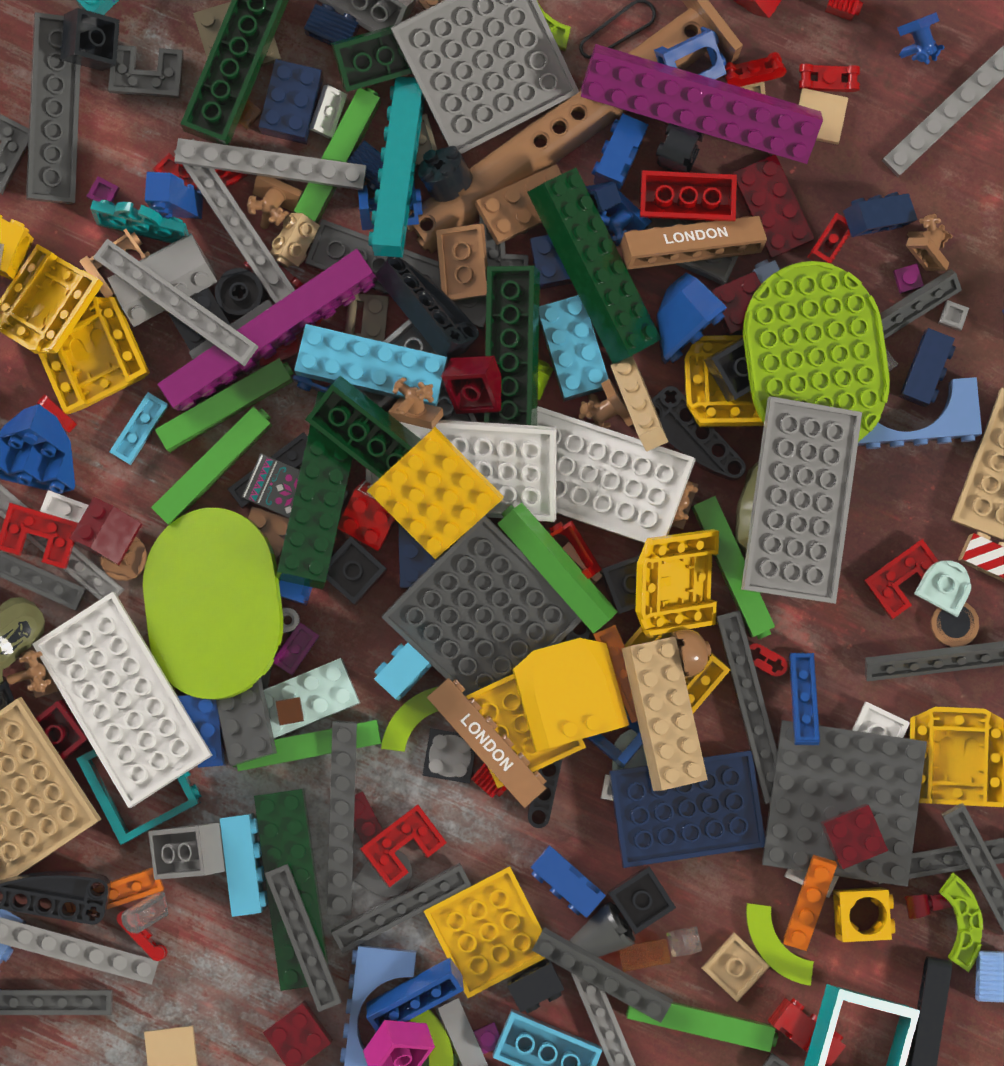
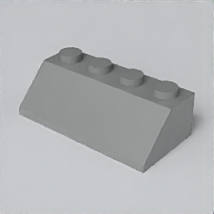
M417 0L318 1L332 6L335 11L342 15L348 13L354 16L360 26L372 32L407 20Z
M192 233L140 260L142 264L189 297L217 283L215 272ZM114 274L108 278L123 311L133 327L165 311Z

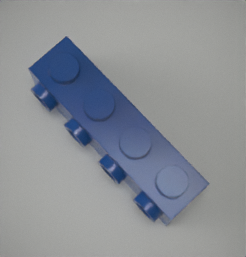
M448 958L367 1002V1020L376 1032L384 1020L407 1022L464 991L463 975L452 959Z

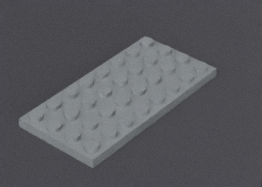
M768 397L741 590L836 604L862 412Z

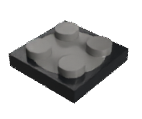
M430 728L422 776L470 784L475 752L457 732Z

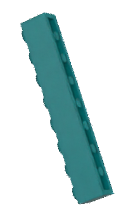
M397 77L395 79V86L390 87L392 106L387 108L389 127L384 129L386 148L382 147L381 149L383 168L378 170L380 189L375 191L377 210L372 212L374 231L369 233L368 239L369 246L373 248L374 256L403 258L425 98L415 78Z

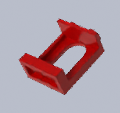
M572 520L566 524L560 521L549 528L551 531L549 534L552 537L556 534H562L569 539L586 567L582 570V573L587 579L602 570Z

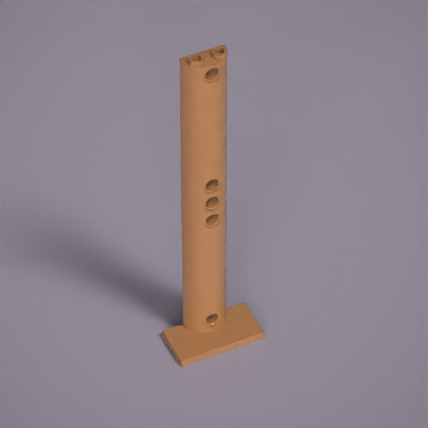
M681 0L688 10L628 53L658 62L654 52L655 49L661 46L669 49L690 38L685 35V31L693 30L698 35L701 33V27L711 29L717 34L719 39L718 48L728 62L733 63L739 58L743 44L709 0ZM703 47L676 60L677 68L681 70L686 69L708 53L707 48ZM579 88V93L557 104L470 168L473 176L472 183L466 191L462 189L458 193L459 197L447 202H438L434 197L422 203L423 215H418L419 224L407 225L408 231L412 232L414 230L419 237L416 241L424 251L428 249L433 254L438 250L436 230L468 226L479 220V212L474 205L476 200L553 166L615 121V119L626 113L627 110L581 97V88ZM574 112H581L584 118L575 120L572 114ZM561 125L566 131L562 134H557L553 131V128ZM537 139H543L547 145L543 148H538L534 145V142ZM423 222H431L433 228L429 231L422 230L420 226Z

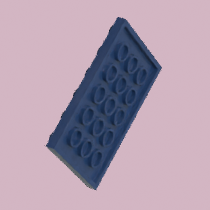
M752 750L703 757L708 780L663 791H653L648 765L609 771L622 867L627 868L764 847L765 836Z

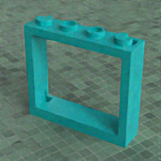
M93 749L76 758L120 845L131 841L201 803L199 798L202 796L196 784H191L188 778L191 773L188 771L177 778L188 801L129 832L92 759L98 756Z
M827 984L804 1066H825L843 1000L900 1015L886 1066H905L920 1010L901 1003Z

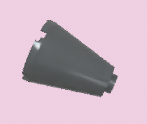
M608 902L569 941L600 957L635 944L633 942L635 941V936L627 921L618 915L620 913L618 907L614 903Z

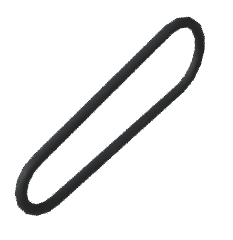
M647 0L631 2L586 36L579 45L580 53L585 58L591 59L592 55L584 53L583 44L637 3H645L651 7L653 12L652 19L646 25L608 46V48L612 49L646 29L656 18L654 5Z

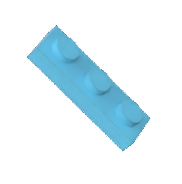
M147 392L109 452L131 465L169 405Z

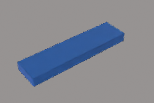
M790 653L789 665L794 745H819L820 734L814 653Z

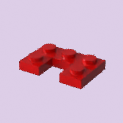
M9 503L0 532V550L21 556L27 533L48 539L42 562L66 569L74 545L70 537L78 523Z
M921 539L863 581L892 620L912 606L898 585L915 573L922 580L927 569L939 561L924 540Z
M418 804L360 848L388 888L409 873L395 854L406 843L413 839L426 858L447 843Z

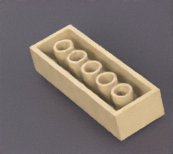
M676 637L621 648L653 791H663L708 780Z

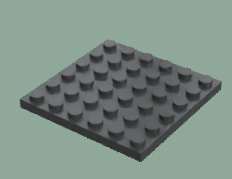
M486 515L453 543L382 615V618L446 679L449 678L452 682L457 679L466 689L462 692L465 696L512 675V669L525 659L528 654L534 650L559 644L582 621L513 541Z
M782 720L762 865L808 871L813 855L836 861L820 822L863 804H868L888 851L845 869L839 868L837 863L834 876L908 887L927 741L819 726V745H794L793 722Z

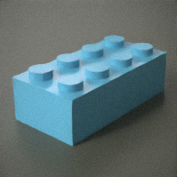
M579 295L539 306V322L563 402L602 391L601 383L608 380V375L591 319Z
M401 643L391 653L394 658L388 664L384 661L374 672L377 674L374 680L398 701L432 667L409 643L405 646Z
M254 813L220 818L231 915L234 917L262 913L269 904L267 890L263 891L262 882L265 881L264 867L260 866L259 858L262 856L260 842H257L256 833L259 832L257 818H254Z
M511 1009L493 1052V1058L511 1066H596L602 1053V1047Z

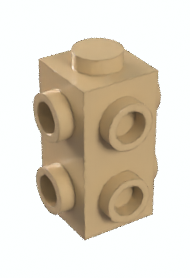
M290 213L283 222L282 231L272 243L273 248L270 253L276 258V262L285 268L289 266L299 267L305 260L306 252L310 244L313 243L320 225L303 213Z

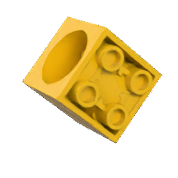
M0 215V243L4 244L0 276L13 281L25 261L34 238L28 233L29 230L24 227V224L13 219L8 222Z
M882 887L833 889L836 939L842 942L892 940V934L895 933V921L890 918V909H893L894 901L893 895L889 894V890ZM871 897V901L879 909L878 920L870 929L858 931L859 928L850 922V909L857 900Z

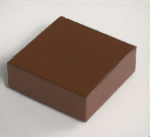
M300 697L276 701L280 726L304 721Z

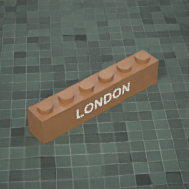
M743 216L737 218L735 222L700 221L689 225L677 224L672 227H654L640 231L630 230L624 232L620 248L628 270L761 253L767 237L759 216Z
M448 678L427 696L428 700L525 808L546 789L543 784L547 781L538 771L533 773L527 767L530 764L529 760L521 752L517 755L511 749L514 744L505 734L500 736L495 729L498 725L488 715L484 718L480 714L479 710L482 707L475 699L471 697L468 700L462 692L466 689L457 679L452 682Z

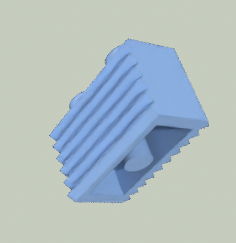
M979 951L976 959L975 999L977 1001L1004 1002V951Z

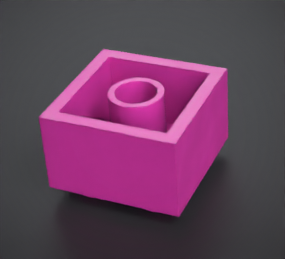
M384 1020L363 1050L368 1066H422L435 1048L427 1023Z

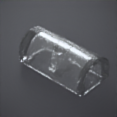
M165 892L152 894L124 911L121 920L125 929L131 933L138 934L169 915Z

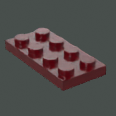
M776 155L733 172L732 175H737V187L751 217H760L767 237L764 246L770 259L814 241L815 238Z

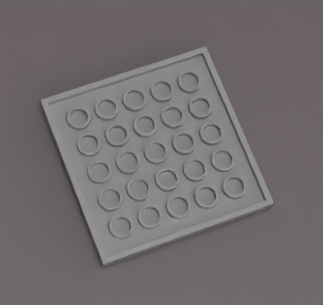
M443 0L390 28L448 147L455 146L461 154L579 93L537 0Z

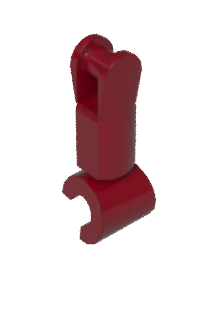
M940 893L928 896L927 894L905 896L909 919L925 917L930 914V910L936 911L952 908L949 901Z

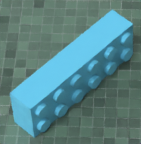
M306 324L294 371L298 376L332 384L339 376H342L358 390L396 399H405L401 392L397 394L392 392L395 382L402 377L407 379L405 384L409 387L419 388V382H423L424 385L432 384V397L434 401L430 403L427 399H424V404L437 406L443 383L441 375L447 366L448 360L445 356Z

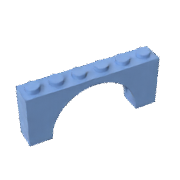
M977 377L952 379L948 383V397L945 407L940 416L928 427L917 431L903 432L892 430L878 422L874 429L858 442V446L866 445V449L881 448L880 444H890V447H902L904 442H913L914 446L927 445L928 441L937 440V444L951 443V439L961 438V442L975 441V437L982 434Z
M361 944L358 946V950H353L351 964L356 965L355 975L350 974L349 989H353L352 999H347L346 1013L350 1014L349 1023L344 1024L343 1038H347L346 1048L341 1049L340 1063H344V1066H368L363 1053L365 1047L360 1038L358 1026L362 1004L368 995L381 984L396 978L414 977L417 951Z

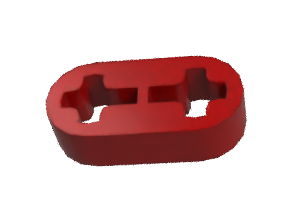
M44 394L37 401V404H40L58 418L62 427L68 433L78 425L47 395Z
M761 644L749 645L751 650L760 649L759 654L765 657L764 661L759 658L753 661L756 668L773 677H779L786 672L787 662L785 658ZM769 659L772 662L780 660V666L783 667L782 670L773 672V667L766 663Z

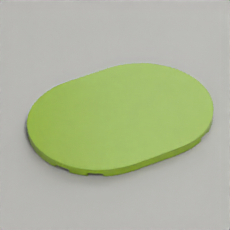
M806 261L795 263L769 276L752 296L747 307L743 325L750 390L755 409L764 424L768 397L862 412L859 442L879 422L885 403L888 401L890 386L882 320L873 296L868 293L862 282L853 274L826 262Z
M203 508L182 515L168 525L156 539L144 568L143 595L151 653L169 683L181 692L196 698L208 700L227 699L247 691L270 669L278 646L281 645L283 611L273 549L267 537L263 535L254 522L234 511L222 508Z

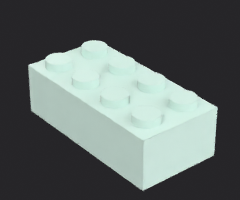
M341 658L264 690L274 739L360 704L348 671ZM300 697L304 721L280 726L276 701Z

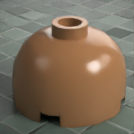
M686 629L670 632L673 637H676L684 677H692L702 672L708 662V656L711 655L709 642L704 641L703 637L693 630Z

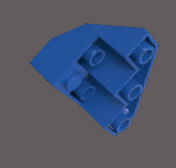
M687 272L667 288L656 315L657 331L661 337V340H659L661 358L664 364L668 361L674 363L683 355L681 351L689 342L695 344L704 336L702 332L710 323L716 325L725 317L723 313L727 307L700 280Z
M40 404L23 409L0 430V479L46 491L49 490L58 494L74 490L75 478L71 441L58 418Z

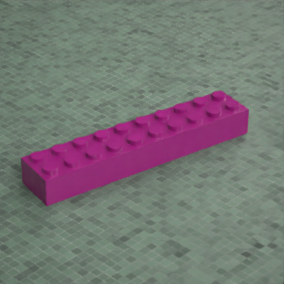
M598 44L594 46L581 87V97L805 164L808 163L823 122L821 111Z
M355 249L237 329L239 333L258 346V349L245 366L214 345L157 385L174 409L186 412L198 405L197 402L203 398L207 400L217 394V389L222 385L228 386L238 379L236 376L243 371L247 373L257 366L256 362L264 357L266 360L277 353L276 349L281 345L287 346L297 339L296 335L304 331L306 324L316 326L315 322L321 318L327 319L336 313L335 309L340 305L346 306L356 299L355 295L361 291L365 293L375 286L374 282L378 279L358 249Z

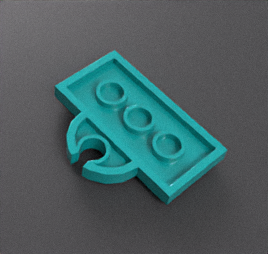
M108 200L92 201L90 209L96 224L119 231L127 229L131 234L135 232L136 235L171 244L189 235L186 223H183V220L176 217L163 218L158 212L144 205H141L140 210H137L133 207L132 202H118L115 206L114 203Z

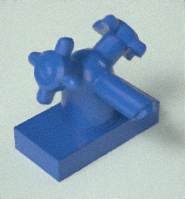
M937 12L897 27L900 36L910 33L915 44L904 47L899 54L901 58L916 53V55L912 56L913 61L918 60L928 65L930 62L929 56L932 57L933 61H937V56L945 48L944 45L936 44L930 30L931 24L939 22Z
M619 190L621 203L604 212H599L616 246L621 244L624 232L645 230L652 222L647 217H640V210Z

